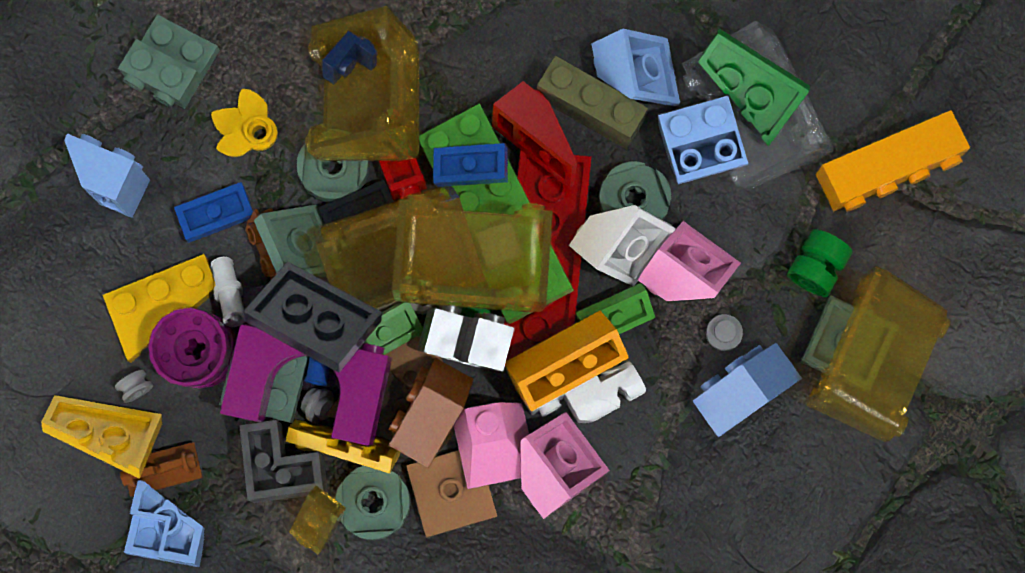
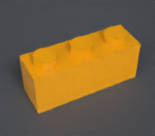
M598 311L506 361L505 368L516 391L529 410L533 411L629 357L617 329L601 311Z

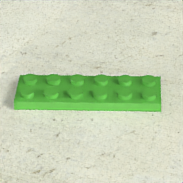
M480 104L417 137L432 169L434 148L500 143ZM509 159L508 182L442 187L495 299L509 324L574 291ZM511 220L524 256L490 269L487 266L476 233Z

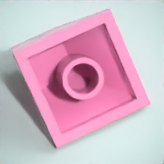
M683 221L657 250L637 280L644 284L652 294L660 296L665 301L715 298L741 262Z
M498 402L463 409L454 424V430L467 488L471 489L521 479V440L529 435L522 403Z
M567 412L521 440V489L543 519L610 471Z

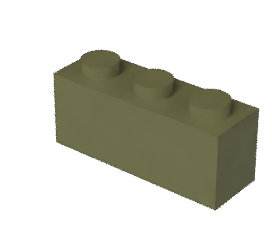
M557 56L553 58L537 84V90L545 96L554 109L628 150L647 115L648 108L628 98L621 92Z

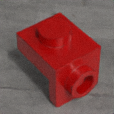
M412 146L378 158L393 200L400 198L401 201H409L421 195L422 190L427 189Z

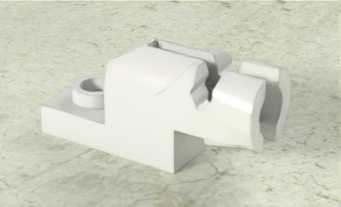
M628 361L620 366L604 371L600 377H593L541 407L530 411V413L534 415L540 412L542 417L560 408L561 404L559 401L564 398L578 423H591L620 407V399L617 396L618 392L623 394L628 401H631L644 394L646 387L632 363Z

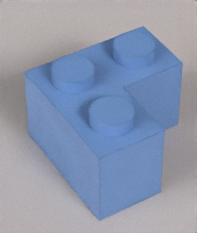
M777 343L763 350L761 345H758L746 355H742L726 366L725 370L728 372V375L721 379L719 374L701 385L700 387L704 393L694 399L693 403L716 435L720 437L797 383L802 377Z

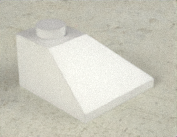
M632 205L589 216L586 222L579 227L576 236L569 246L595 269L631 286H635L638 281L637 279L657 250L676 228L640 207Z

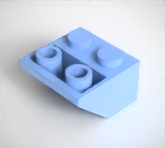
M728 96L658 115L659 130L669 163L678 184L748 165Z
M67 134L64 141L82 188L100 205L133 218L150 182V179L142 171L143 166L134 161V155L123 149L115 147L112 152L102 148V143L91 136L82 134L80 138Z

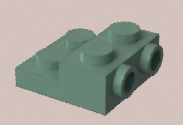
M157 14L142 40L136 39L118 69L124 76L123 82L133 89L141 92L145 88L155 93L153 97L165 106L172 108L173 104H176L185 109L220 52V49L217 45Z

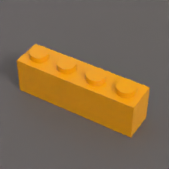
M952 110L822 164L816 176L833 212L842 208L849 212L866 204L865 198L877 194L878 198L885 197L899 189L897 185L909 180L912 185L928 178L931 175L929 171L941 166L942 170L945 171L963 162L961 157L970 149V146Z

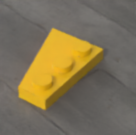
M205 254L103 295L128 362L132 363L148 347L152 330L162 317L178 309H196L214 294L215 281Z
M54 395L41 423L44 433L140 479L162 426V414Z
M296 419L288 427L286 442L295 444V447L299 450L318 451L386 473L391 472L400 456L399 451L389 446L390 440L375 436L373 446H367L331 438L333 427Z

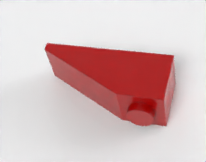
M524 81L493 104L492 127L570 188L575 183L577 160L550 102L540 91L531 88Z

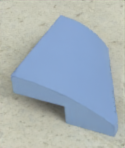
M138 480L130 514L133 517L124 553L200 567L204 543V527L155 491L146 482Z

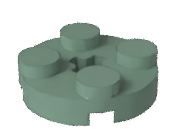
M327 130L315 135L314 139L310 140L307 145L305 143L300 149L297 157V173L308 194L321 201L333 202L360 190L364 186L369 175V161L364 148L352 135L344 131ZM331 158H336L338 164L343 165L342 169L338 170L336 174H329L327 169H323L324 164H330Z
M631 161L622 163L609 172L607 178L602 183L599 194V206L602 213L632 206L633 204L627 203L625 199L629 197V190L635 189L637 194L643 193L645 197L640 201V206L638 207L664 220L671 202V189L667 179L659 170L645 166V163Z
M361 466L352 471L337 489L335 497L336 513L346 529L356 536L367 540L383 539L389 537L403 526L410 511L409 490L400 476L392 470L390 473H386L367 466ZM370 492H376L377 497L383 499V505L378 506L376 513H370L369 507H363L362 504L363 500L369 498Z

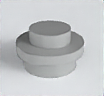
M722 314L714 317L706 328L707 340L717 350H732L742 340V326L731 315Z
M313 388L306 393L301 403V411L305 414L308 421L318 424L329 418L325 414L334 404L333 392L326 388Z

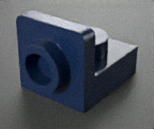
M348 31L322 60L323 78L334 85L341 76L347 77L357 62L372 71L377 65V51L374 45L363 36L357 37Z

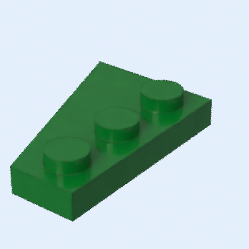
M718 29L698 60V63L725 95L728 94L740 108V113L744 118L751 122L760 132L761 138L768 146L810 91V85L721 29Z

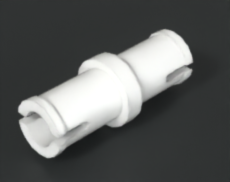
M222 256L214 259L210 266L215 281L214 297L217 302H220L224 324L228 327H237L245 323L243 318L244 306L241 299L243 288L242 284L236 279L233 260Z

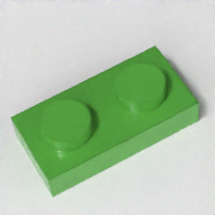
M642 283L576 312L577 319L580 322L592 314L601 311L617 329L619 334L655 318L647 290Z
M404 299L382 312V321L364 343L384 347L383 355L421 335L423 327L409 300Z

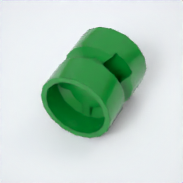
M813 229L802 246L804 255H798L787 272V276L802 289L817 296L828 297L838 280L835 272L842 271L845 268L853 251L848 244L838 237L822 230Z

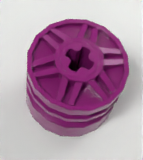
M193 308L174 310L162 317L152 330L148 345L150 361L157 373L169 383L197 389L215 387L226 380L237 335L233 328L226 326L223 319L219 316ZM197 343L206 346V349L201 351V357L193 355V351L198 349Z

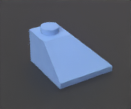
M620 29L591 43L594 56L593 62L598 78L630 99L670 106L680 104L668 38Z

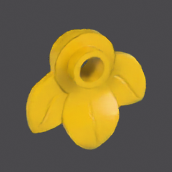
M242 89L240 91L238 108H224L211 113L216 129L223 135L216 149L226 156L239 157L252 149L257 151L266 150L277 139V127L268 118L267 103L261 96L251 90ZM259 129L266 130V135L262 139L254 137L255 132Z

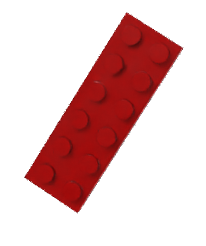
M520 150L518 179L574 291L511 324L505 319L504 325L514 327L506 361L575 324L581 256L569 244L576 236L579 227L585 223L591 156L574 155L577 160L575 183L569 188Z

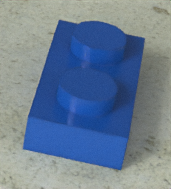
M505 143L434 148L433 183L437 187L508 182V147Z
M242 182L174 207L184 237L188 243L248 221L253 213V208Z

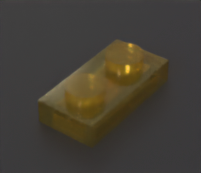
M316 485L307 495L289 533L303 547L310 548L319 555L327 546L346 507Z

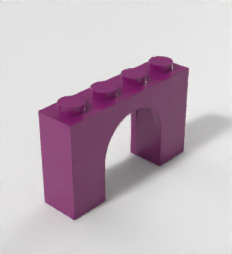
M240 324L220 414L264 422L276 375L288 362L307 355L253 325ZM363 343L361 350H357L340 373L335 371L340 383V400L331 438L373 446L392 357L383 355L384 347Z

